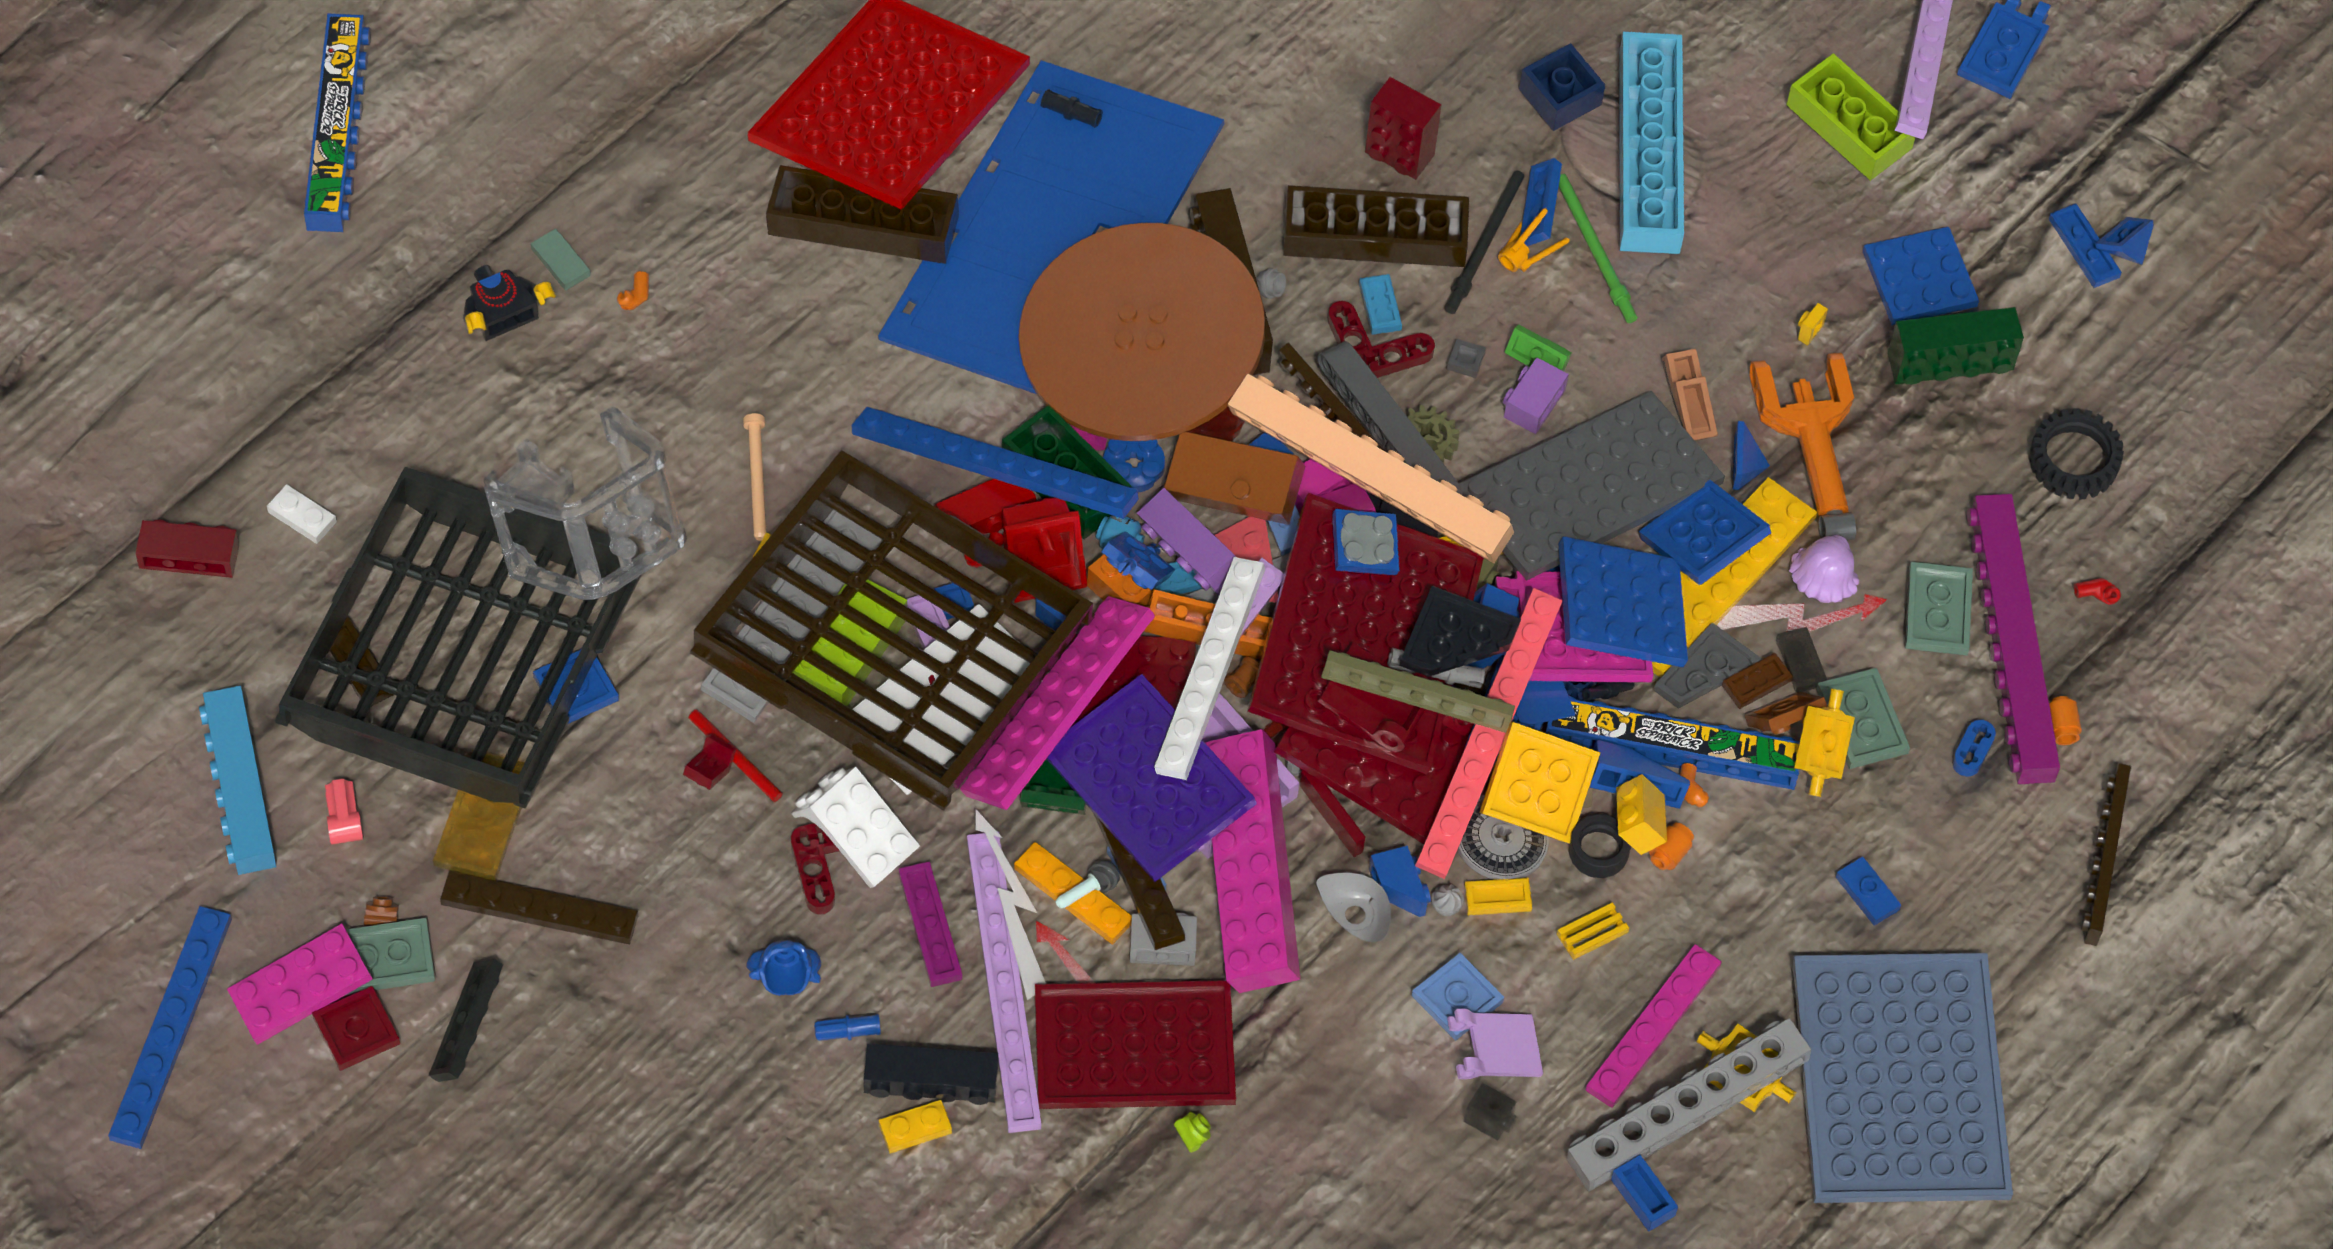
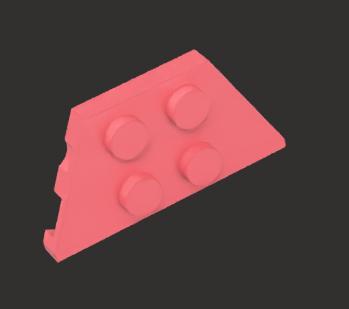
M1247 517L1214 535L1236 557L1259 561L1263 558L1273 565L1266 520ZM1278 591L1273 595L1269 602H1277Z

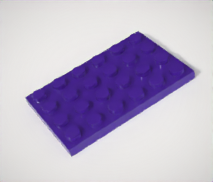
M1141 674L1069 728L1046 760L1156 882L1253 808L1257 802L1255 797L1203 740H1201L1187 780L1156 774L1155 764L1175 710Z

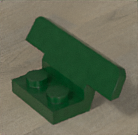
M1047 760L1039 767L1021 793L1020 803L1022 807L1085 815L1086 812L1084 800L1077 795Z

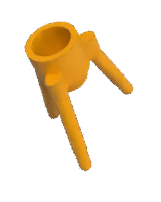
M1546 208L1541 210L1520 236L1523 222L1521 221L1507 244L1499 252V261L1509 271L1516 272L1520 268L1525 272L1532 264L1570 242V239L1566 237L1528 259L1530 250L1524 242L1547 214L1548 210Z

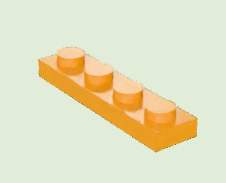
M1036 842L1014 863V870L1055 901L1060 895L1085 880ZM1096 889L1065 908L1112 945L1131 926L1132 915Z

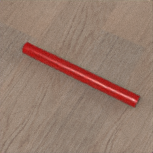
M697 709L691 712L688 719L707 737L712 734L735 747ZM735 747L736 752L733 763L773 802H777L783 793Z

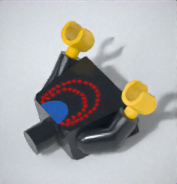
M484 265L474 272L478 282L470 286L471 296L465 300L463 320L467 325L468 334H472L474 329L481 328L485 341H488L539 319L536 301L542 306L545 304L544 299L548 297L555 298L556 295L550 282L534 284L520 276L516 277L510 270L494 274L490 266Z

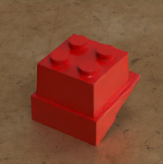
M1045 498L1041 501L1023 505L1018 504L1003 509V543L1005 550L1071 590L1087 587L1078 511L1070 512L1066 501L1058 498ZM1022 590L1014 600V603L1036 598Z

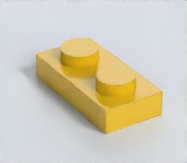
M941 1100L879 1119V1127L889 1154L952 1134V1127Z

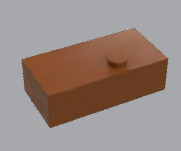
M1184 432L1179 434L1164 488L1180 502L1289 525L1306 466L1297 455Z

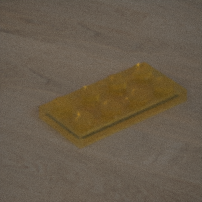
M486 753L482 762L500 768L504 757ZM517 761L512 773L519 775L525 763ZM458 790L433 858L434 866L496 881L522 807L516 806L513 803L493 802Z

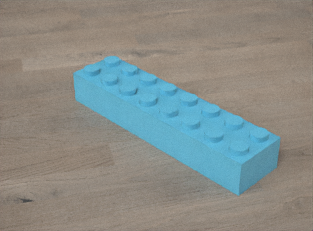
M1623 32L1619 51L1620 251L1680 254L1684 237L1682 35Z

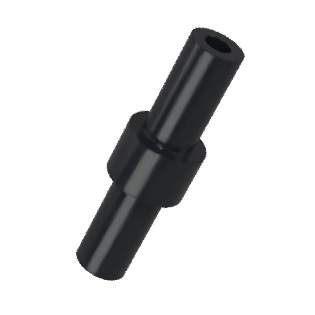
M1599 682L1597 686L1584 689L1582 697L1585 701L1598 698L1604 700L1614 698L1621 692L1632 690L1635 683Z

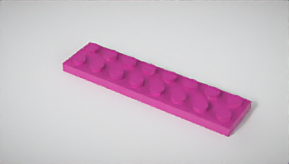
M1110 596L1099 605L1091 623L1088 626L1085 625L1080 630L1078 636L1068 649L1063 652L1061 658L1043 678V681L1031 697L1026 700L1024 706L1006 726L998 740L989 748L978 766L969 774L968 779L960 788L966 797L1004 810L1010 807L1153 620L1155 615L1150 608Z

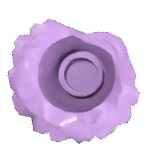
M1839 535L1820 538L1807 549L1800 548L1798 553L1793 554L1791 557L1792 563L1789 572L1792 573L1793 581L1797 584L1798 590L1805 592L1808 598H1815L1823 603L1842 602L1843 598H1849L1857 592L1856 585L1859 584L1858 575L1854 572V556L1846 538Z

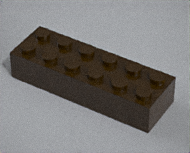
M783 165L779 167L766 211L768 235L943 264L947 262L959 218L958 194L921 188L901 210L817 171Z
M1288 185L1283 256L1465 267L1468 250L1469 197Z
M1231 188L1195 194L1194 206L1190 207L1192 223L1189 224V229L1209 236L1228 248L1248 269L1259 290ZM1265 309V341L1260 361L1253 375L1270 372L1273 337Z

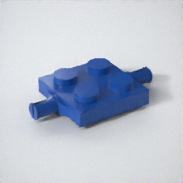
M1124 532L1109 541L1102 550V553L1108 557L1107 561L1117 568L1119 573L1123 572L1122 575L1124 576L1131 574L1132 580L1144 589L1149 588L1153 590L1168 580L1175 571L1171 565L1159 556L1161 549L1159 546L1155 548L1157 544L1146 546L1128 532Z

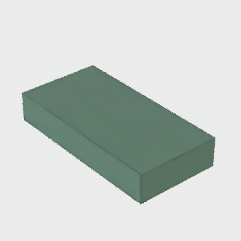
M557 229L531 243V250L565 291L591 276L590 269Z

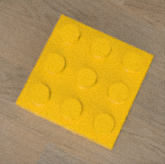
M1510 722L1479 813L1570 844L1571 834L1578 822L1600 752L1521 724Z

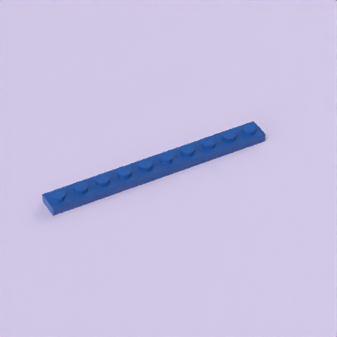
M866 407L851 425L852 434L1122 519L1125 518L1139 499L1138 490L870 407Z

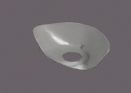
M1351 872L1328 874L1317 879L1316 885L1325 906L1333 918L1345 930L1359 939L1368 942L1382 941L1387 936L1391 923V906L1388 895L1383 887L1374 879L1363 874ZM1351 906L1362 908L1366 915L1364 921L1359 924L1348 922L1345 917L1346 910Z

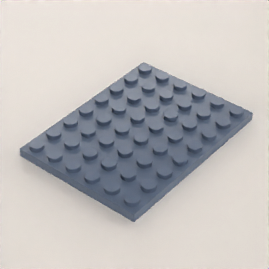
M1988 954L1794 956L1793 972L1798 1028L1800 1034L1811 1048L1810 1059L1802 1065L1814 1203L2011 1200L2013 1190Z

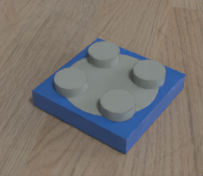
M1335 509L1332 514L1335 570L1397 575L1399 572L1396 514Z

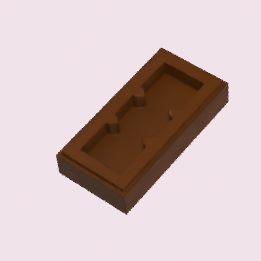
M1773 653L1723 680L1722 686L1737 707L1741 709L1790 683L1793 676L1777 654Z

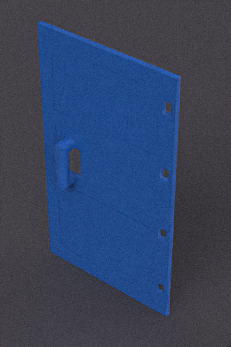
M1041 60L958 200L959 218L955 232L958 234L951 244L946 264L924 260L921 262L879 333V340L1036 394L1025 372L1019 345V326L1022 310L1034 283L1055 258L1077 242L1095 234L1099 226L1110 229L1136 223L1168 224L1225 124L1224 119ZM1047 89H1050L1068 98L1072 96L1077 97L1081 103L1103 110L1100 124L1094 128L1075 119L1067 120L1063 114L1042 108L1041 100L1043 94ZM1032 92L1040 94L1035 104L1027 102ZM992 160L999 163L994 173L986 171ZM909 301L916 304L910 315L903 312Z

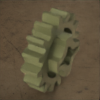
M1420 405L1419 412L1409 408L1407 413L1408 419L1443 464L1444 458L1451 461L1454 451L1458 449L1459 430L1455 429L1456 421L1454 419L1447 421L1448 412L1446 411L1440 415L1437 414L1435 406L1430 411H1426L1425 407Z

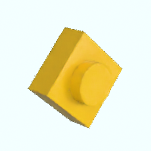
M1817 303L1811 312L1808 310L1804 312L1798 322L1800 327L1799 341L1807 346L1811 343L1824 326L1828 308Z

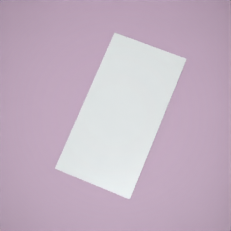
M980 604L970 611L979 618L985 617L988 614ZM959 620L947 632L964 641L970 637L974 629ZM998 622L994 625L995 628L1012 637ZM987 637L976 648V650L1019 676L1030 665L1027 661ZM937 640L923 650L944 664L949 663L957 653ZM913 659L900 669V671L926 687L931 686L928 680L930 675H934L935 680L939 676ZM967 660L958 671L1001 699L1012 688L1011 685L970 660ZM890 679L876 689L908 710L913 709L921 699ZM949 683L940 694L983 722L994 711L993 708L952 683ZM866 698L852 709L889 733L895 732L903 722ZM932 705L922 717V719L964 745H967L976 734L970 728ZM914 728L904 740L905 743L941 765H944L955 755ZM891 779L906 795L912 792Z

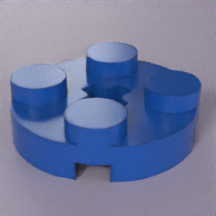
M1110 439L1103 458L1133 489L1138 490V492L1147 491L1163 476L1165 455L1162 448L1158 445L1157 439L1148 441ZM1136 458L1141 462L1138 463V467L1133 468L1131 463H1126V461Z

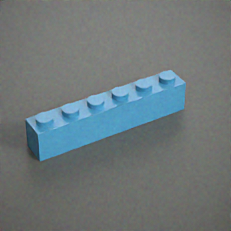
M241 686L203 693L205 705L199 706L202 725L209 724L210 733H205L204 737L208 753L214 752L215 760L209 761L213 780L219 779L221 788L215 789L218 808L225 807L226 816L220 817L223 835H230L232 844L225 845L229 864L236 863L238 875L276 868Z

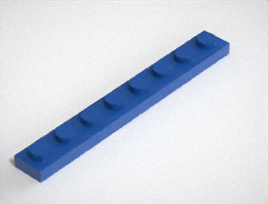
M199 906L109 1132L110 1141L142 1149L232 921L231 914Z

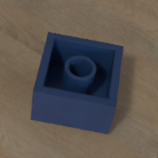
M1570 43L1523 68L1519 90L1549 127L1555 131L1601 106L1605 83Z

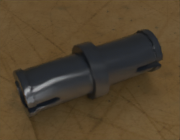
M1050 89L1045 91L1041 100L1042 108L1063 114L1067 120L1075 119L1094 128L1098 127L1103 116V110L1081 103L1077 97L1072 96L1068 98Z

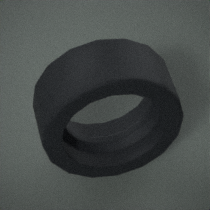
M1604 814L1590 815L1579 821L1572 831L1569 844V855L1573 865L1581 873L1593 878H1607L1616 875L1624 868L1631 850V846L1618 835V819ZM1590 833H1605L1612 836L1618 842L1619 851L1614 858L1597 860L1588 856L1582 850V839Z

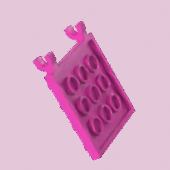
M1517 571L1515 579L1496 577L1495 580L1496 588L1520 598L1518 603L1519 618H1521L1533 588L1562 600L1560 572H1543L1526 581L1521 573ZM1562 601L1529 681L1652 682L1654 674L1652 661L1566 645Z

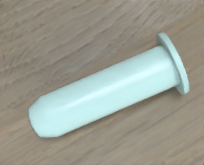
M1088 874V879L1060 895L1056 899V905L1059 908H1066L1095 889L1099 891L1101 889L1099 882L1093 874Z

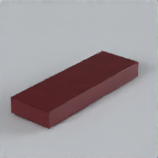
M1304 770L1301 771L1300 787L1351 855L1355 858L1363 853L1366 837L1325 783Z

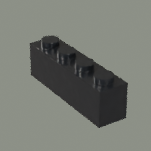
M867 1044L864 1093L878 1098L895 1095L903 1096L909 1100H919L923 1097L936 1098L942 1102L964 1100L976 1105H984L988 1102L995 1103L999 1053Z

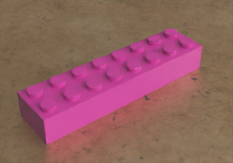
M1263 729L1205 742L1255 797L1257 802L1253 808L1212 838L1226 981L1239 993L1301 980L1276 753H1274L1276 749L1275 742Z

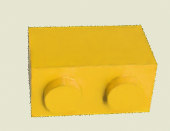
M1643 774L1616 787L1618 835L1640 855L1666 843L1665 795Z

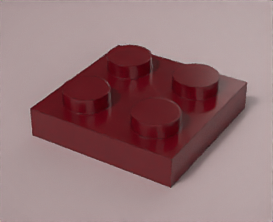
M373 986L312 1012L313 1019L339 1071L400 1045V1039Z

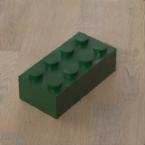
M2016 307L1896 321L1887 354L1895 385L1904 383L1914 385L1921 381L1929 380L1945 381L1953 377L1962 376L1972 378L1986 373L2004 374L2014 370L2024 336Z
M1049 405L1002 439L1003 449L1132 488ZM1036 492L1042 499L1055 498ZM1066 501L1070 512H1079L1081 535L1084 540L1098 530L1105 516H1111Z

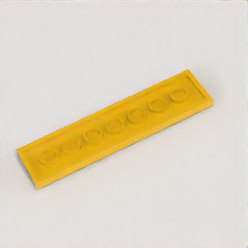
M1769 477L1743 505L1770 525L1771 534L1702 585H1698L1680 571L1687 649L1712 622L1717 625L1816 519L1817 511ZM1652 662L1653 673L1660 678L1672 666Z

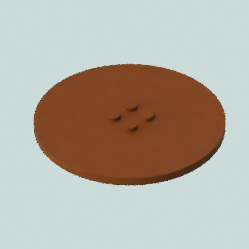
M1136 223L1095 233L1066 249L1049 264L1034 283L1027 296L1019 326V345L1025 372L1036 394L1046 406L1049 405L1067 423L1099 437L1122 441H1148L1163 439L1192 430L1206 423L1227 408L1229 401L1246 375L1250 374L1253 376L1263 352L1266 324L1264 308L1256 283L1245 265L1228 248L1213 238L1186 227L1163 223Z

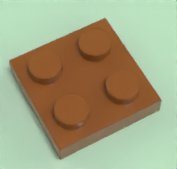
M1798 692L1747 713L1744 716L1748 727L1760 729L1762 732L1770 731L1773 734H1780L1790 730V724L1798 721L1803 723L1808 706L1823 708L1827 707L1824 697Z

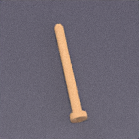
M752 413L744 416L743 426L749 432L753 531L756 540L762 541L766 534L761 429L765 427V417L758 413Z

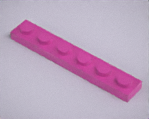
M1695 944L1589 1081L1585 1091L1613 1109L1719 970L1722 961Z

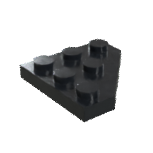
M1431 586L1399 666L1431 677L1509 651L1521 619Z

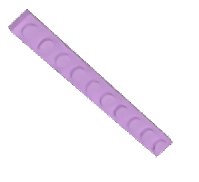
M986 834L967 835L997 1053H999L998 1063L1008 1133L1041 1129V1117L1020 973L997 889L1007 890L1006 877ZM994 836L1001 848L1000 837Z

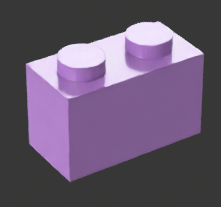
M1536 358L1530 367L1526 365L1518 378L1519 384L1515 389L1511 387L1503 400V404L1506 405L1504 418L1536 434L1566 391L1569 374Z

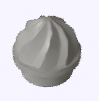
M1273 268L1260 271L1256 277L1260 294L1268 299L1280 297L1286 287L1285 275Z
M1442 885L1434 890L1431 902L1433 908L1440 915L1452 916L1461 910L1464 897L1462 892L1454 885Z

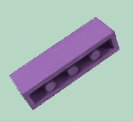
M1163 488L1137 512L1144 522L1141 526L1142 530L1152 540L1158 537L1161 540L1158 545L1168 556L1171 557L1176 554L1179 558L1175 561L1187 574L1193 571L1196 574L1193 578L1205 591L1211 588L1219 596L1233 558L1236 556Z

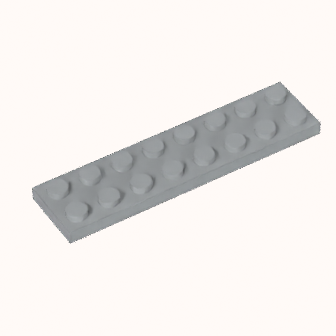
M835 510L824 520L825 524L870 551L876 550L883 541ZM816 532L805 544L851 573H857L865 563ZM796 555L788 565V568L833 596H836L845 584L799 555ZM779 578L770 590L814 618H821L828 609L827 606L782 578ZM764 601L761 602L753 613L796 641H802L810 632L808 628ZM746 624L736 637L778 664L785 663L792 654ZM713 668L701 685V691L753 723L769 703Z

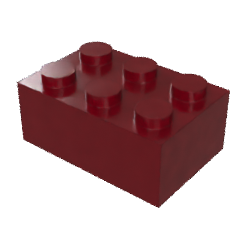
M1389 77L1371 101L1365 153L1369 154L1374 160L1382 161L1395 168L1398 173L1408 175L1417 180L1435 155L1442 104Z

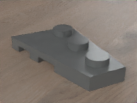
M1712 622L1687 649L1688 661L1685 666L1678 667L1672 665L1655 684L1654 691L1679 709L1722 686L1723 680L1762 660V658Z

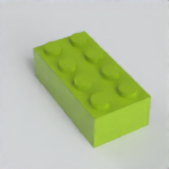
M1834 53L1791 85L1787 106L1870 181L1913 149L1915 137L1895 131L1899 111Z
M870 580L866 581L907 607V599ZM844 584V586L837 595H839L843 591V589L847 586L846 584ZM859 592L848 603L851 607L895 634L899 632L905 623V620ZM839 615L830 626V628L881 658L889 644L842 615ZM822 637L811 649L862 682L866 680L873 670ZM804 660L793 672L846 706L849 705L856 694L853 690Z

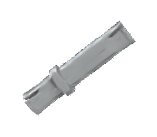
M1391 649L1387 662L1389 667L1417 673L1399 666L1404 653L1403 650ZM1464 665L1431 677L1445 680L1446 684L1461 683L1480 689L1484 681L1485 669Z

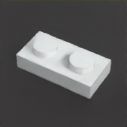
M287 484L267 505L268 513L316 544L337 523L335 515Z

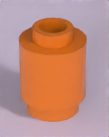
M2067 696L2055 697L2051 700L2049 706L2056 744H2074L2080 739L2079 734L2082 732L2077 702Z
M1678 822L1666 827L1667 842L1649 851L1651 862L1661 870L1675 869L1692 848V841L1694 840L1692 831Z

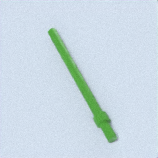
M1561 174L1559 188L1611 290L1609 295L1614 305L1619 306L1626 322L1633 323L1638 317L1629 301L1631 296L1626 286L1621 285L1567 175Z

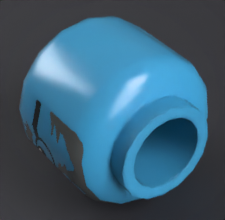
M1111 515L1110 517L1105 516L1098 528L1096 539L1099 540V546L1103 550L1109 541L1124 532H1128L1141 543L1144 542L1145 536L1141 535V524L1138 521L1127 516L1122 519Z

